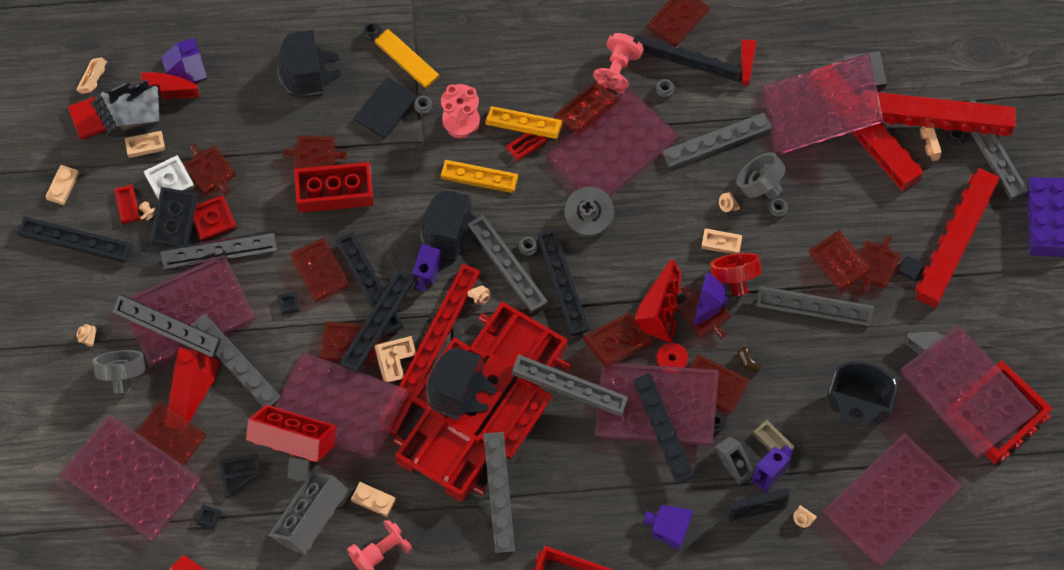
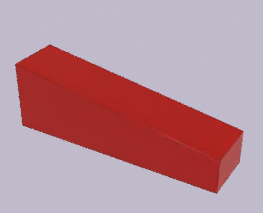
M757 40L741 41L742 86H749Z

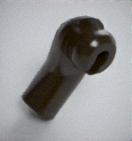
M742 347L738 351L741 365L759 372L762 363L752 360L750 349Z

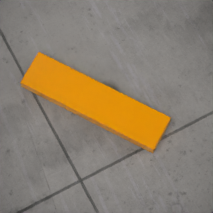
M389 29L375 39V44L425 89L439 78V74Z
M493 106L490 107L485 121L486 125L555 139L558 138L562 127V120Z
M445 160L441 179L514 193L518 174Z

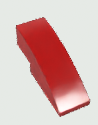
M141 72L142 81L148 80L149 86H156L158 88L157 93H161L163 100L200 97L198 85L186 79L165 73Z

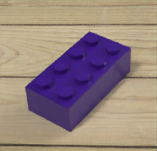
M1030 177L1027 185L1029 256L1064 257V178Z

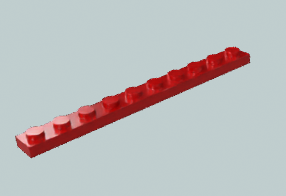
M462 264L378 425L380 430L397 436L413 405L411 398L427 377L469 297L468 291L473 289L480 275L479 270Z

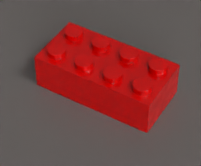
M370 162L294 169L298 213L374 206Z
M265 405L248 419L246 440L253 442L255 445H264L275 451H283L291 456H300L308 461L318 462L334 448L337 426Z

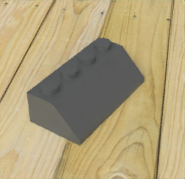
M311 472L307 482H304L268 536L294 552L305 554L312 547L316 537L322 532L328 519L333 516L338 504L343 501L348 489L333 475Z

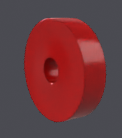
M668 343L659 349L657 365L664 373L678 374L687 366L688 354L681 345ZM675 357L676 360L671 361L669 358Z

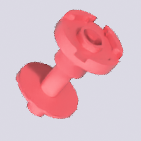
M614 33L613 37L609 36L606 45L612 52L610 69L600 68L596 69L593 73L599 88H609L618 93L625 92L629 83L620 74L622 67L627 66L629 60H638L641 57L644 48L639 41L636 44L633 42V37L622 33Z
M463 84L449 85L441 98V105L444 110L442 117L443 126L448 131V134L455 138L469 137V134L475 133L480 125V116L477 111L479 105L478 95L473 87Z
M390 520L384 521V526L390 535L378 544L371 543L362 551L355 544L347 548L351 560L359 570H375L373 567L384 559L383 554L395 545H398L404 553H409L412 546L399 535L402 532L396 523L392 524Z

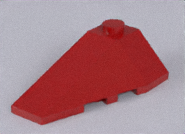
M674 260L668 262L639 305L635 315V321L644 333L668 343L672 342L677 326V321L674 320V312L678 311L676 294L680 293L682 273Z
M179 347L168 405L166 428L185 431L195 415L199 404L204 400L207 391L216 380L220 360L197 350Z

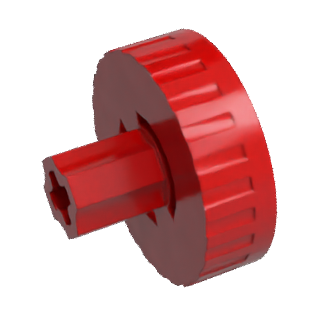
M755 253L730 254L719 257L710 263L712 276L721 283H730L731 295L734 296L749 293L747 280L756 278L762 273L760 257Z

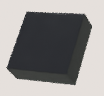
M907 255L898 273L915 281L924 263Z
M296 292L278 295L282 315L300 311Z
M202 505L195 523L198 526L215 530L222 512L219 509Z

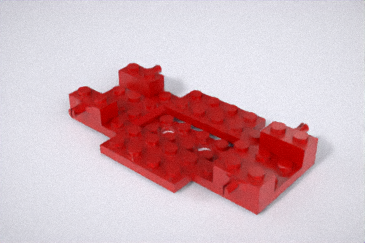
M504 302L500 303L491 318L483 313L481 314L478 321L486 325L471 347L454 337L441 355L443 356L450 349L460 348L481 356L484 362L487 360L482 372L487 379L490 376L498 378V383L493 385L497 392L491 395L486 391H480L476 399L480 403L487 404L489 410L477 412L475 416H468L465 413L460 417L459 421L447 418V416L433 411L426 398V385L432 372L431 369L411 398L413 403L426 410L406 440L396 436V439L393 441V443L400 446L395 455L396 464L411 473L415 470L443 486L446 494L461 503L472 491L481 496H484V493L487 491V489L477 484L478 479L484 472L483 466L486 463L484 434L504 432L506 458L511 460L553 399L552 394L538 387L537 384L518 377L482 432L478 436L475 435L487 416L490 415L495 404L501 399L508 385L512 383L515 376L511 372L517 356H524L552 368L558 366L566 372L571 367L570 364L561 360L567 350L568 339Z

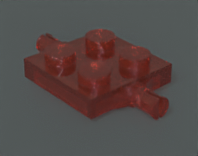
M298 135L295 149H283V157H294L295 169L332 166L336 159H347V151H336L335 137Z
M192 144L189 149L194 154V157L184 164V168L202 193L206 195L219 188L224 196L229 194L231 191L225 183L235 177L236 172L215 145L208 150L200 151L196 144Z
M885 235L881 244L868 240L865 241L851 271V275L864 281L860 288L861 292L864 290V293H868L871 284L884 289L887 288L901 258V254L892 251L888 247L892 240L891 236L888 238V235Z
M688 285L685 288L683 287L681 291L687 299L677 307V311L696 335L702 338L709 332L715 331L720 339L725 338L727 333L720 326L731 318V314L727 309L722 306L720 313L696 325L694 320L701 291L693 293Z

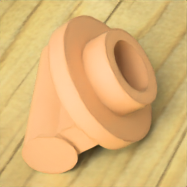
M731 192L723 193L720 196L719 206L724 212L740 209Z
M143 202L139 206V211L144 213L140 217L141 220L144 218L147 221L155 216L156 213L154 211L157 208L151 209L148 202Z
M484 286L468 291V296L475 299L474 302L477 305L485 304L490 298V290Z
M87 324L79 327L76 335L78 341L92 347L97 327Z
M800 505L795 511L793 518L798 526L805 528L810 526L817 516Z

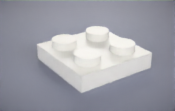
M178 155L144 171L158 199L161 187L183 191L195 188Z

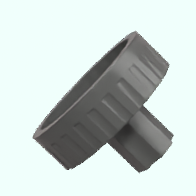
M764 153L751 160L740 171L736 183L749 198L765 194L768 199H775L782 192V187L778 182L785 174L786 168L775 153Z
M583 187L569 196L565 204V218L573 232L582 237H598L608 231L614 221L615 210L609 196L599 188ZM592 208L589 210V213H586L585 209Z
M118 350L101 354L93 359L95 378L112 381L113 392L116 394L127 393L131 390L130 378L145 372L144 354L136 350Z

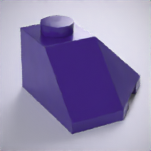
M195 38L176 43L161 57L166 74L178 76L192 83L207 79Z
M706 273L694 320L696 325L720 313L722 306L726 307L728 295H725L726 287L709 273Z

